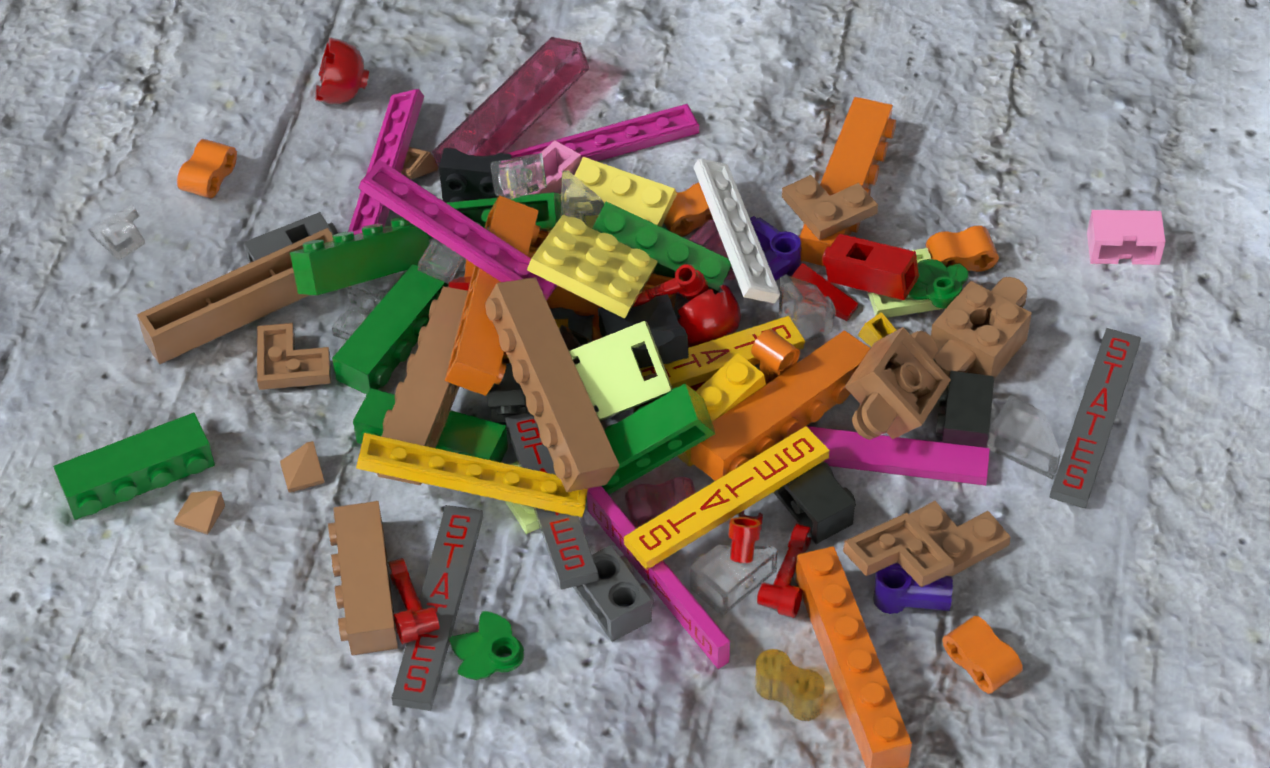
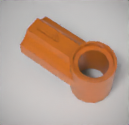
M767 329L755 340L751 354L760 361L759 370L764 374L765 383L768 384L798 362L800 350L772 329Z

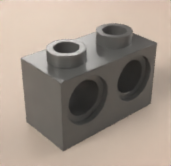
M612 545L592 554L598 571L599 581L573 588L611 642L652 621L651 605L654 604V598L645 583L639 584L634 577V571L629 560L624 555L620 557ZM629 604L630 606L621 607L619 605Z

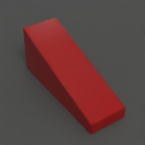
M804 263L791 276L790 295L845 321H848L858 308V303Z

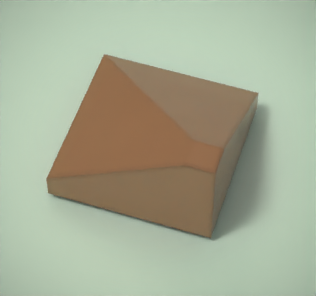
M409 147L401 174L407 178L415 179L437 171L439 164L429 151Z
M313 441L307 442L280 461L289 493L325 483Z
M216 490L191 492L175 518L174 524L208 535L225 507L222 493Z

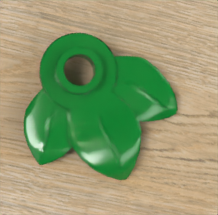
M935 259L921 260L917 263L919 278L907 297L914 300L929 299L935 307L947 308L961 293L962 285L969 278L968 270L962 264H955L946 268L942 262Z
M482 611L479 618V632L451 636L449 639L453 652L463 661L458 668V674L468 679H485L496 671H513L524 660L523 645L512 636L511 624L505 618L492 612ZM503 653L511 654L508 657H499Z

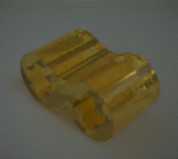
M778 649L763 651L758 656L755 669V689L762 698L783 703L788 708L790 714L801 721L813 720L821 714L825 682L820 674L813 670L796 667L791 662L789 656Z

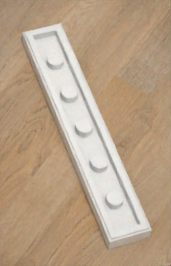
M698 158L693 168L743 297L776 303L780 296L779 289L728 164Z

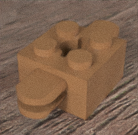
M1003 277L990 291L970 281L932 324L931 337L936 342L938 348L934 361L949 378L950 372L956 371L995 376V379L1027 341L1032 312L1023 308L1027 298V287L1025 284L1013 277Z
M902 327L876 341L845 385V388L860 403L852 417V423L855 430L863 438L871 440L887 433L892 439H895L923 425L951 379L935 363L934 358L938 348L934 339L927 332L917 331L910 335Z

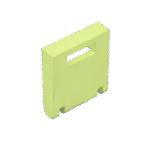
M646 321L569 351L572 360L577 358L580 360V363L575 364V367L593 407H598L599 412H596L600 421L662 397L673 389ZM646 344L658 375L644 381L632 348Z

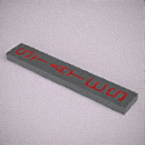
M1106 328L1049 498L1086 509L1141 337Z
M528 412L506 417V427L519 466L555 474L554 462L548 448L541 441L540 430L534 416ZM533 507L560 589L599 581L598 571L579 517Z
M445 506L419 598L423 609L434 607L440 629L418 635V640L406 644L391 697L394 706L432 710L450 643L449 639L452 636L483 520L482 510Z

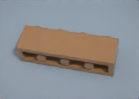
M379 501L333 507L335 522L328 523L331 546L337 545L338 553L331 554L334 577L341 576L342 584L335 586L337 608H344L345 617L338 618L341 642L349 641L351 655L397 649L394 610Z

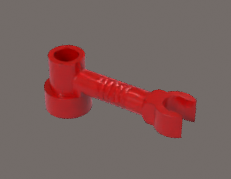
M685 264L676 270L675 278L651 287V289L648 288L641 291L632 307L645 304L656 296L672 295L677 292L690 301L708 290V282L700 271L695 270L691 265Z
M742 511L737 518L730 519L728 537L732 539L730 553L732 561L738 563L753 562L755 541L759 540L760 531L762 530L763 514L761 512L758 513V516H747Z
M795 524L788 544V550L774 583L763 582L760 586L757 596L758 605L776 609L778 614L795 618L802 602L803 590L802 588L790 585V582L796 570L797 555L805 553L810 546L812 538L807 536L811 527Z
M400 558L389 561L388 565L392 574H389L395 588L398 589L407 609L406 611L394 614L395 627L401 643L405 644L418 640V635L439 630L440 626L434 607L423 609L412 585L404 559Z

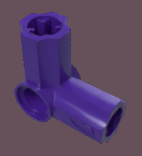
M752 216L750 218L774 280L777 281L781 277H791L802 264L800 238L792 232H780L762 218Z
M897 562L876 572L873 601L880 611L888 614H897L906 607L950 611L953 578L952 576H945L921 588Z

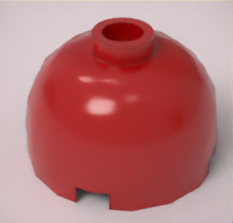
M329 38V43L326 44L318 75L322 83L321 86L316 85L315 101L337 105L347 103L356 96L359 88H366L369 70L364 69V58L354 45L340 39Z
M720 285L723 292L717 294L712 289H709L690 300L677 311L681 316L678 322L684 327L688 335V348L733 334L737 331L741 320L740 306L728 286Z

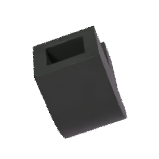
M511 363L507 364L501 383L499 385L494 383L487 394L488 407L491 409V422H506V417L528 413L526 397L520 384L514 379Z

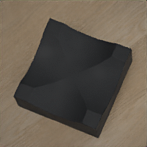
M444 148L439 164L442 198L445 203L498 198L499 195L503 197L513 196L511 154L498 153L490 156H473L462 153L454 148Z
M668 294L656 296L645 304L632 307L625 319L604 308H598L599 328L602 338L646 321L663 364L689 358L688 335L676 318ZM646 344L632 348L639 368L654 366Z

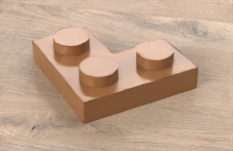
M809 175L782 188V198L819 241L876 215L878 211L877 202L859 183L830 196L813 176Z
M293 323L257 326V383L259 390L331 384L329 347L295 350Z
M936 501L909 514L955 562L953 572L947 576L956 575L1010 544L1011 536L989 511L976 516L958 527Z
M904 513L845 540L843 552L866 577L898 562L921 588L951 574L955 563L908 513Z

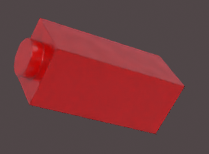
M839 233L832 245L828 246L823 254L822 262L826 267L828 282L905 300L919 278L916 251Z

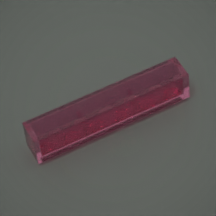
M551 37L432 151L438 168L444 148H454L462 153L473 156H490L505 153L590 69L581 42Z

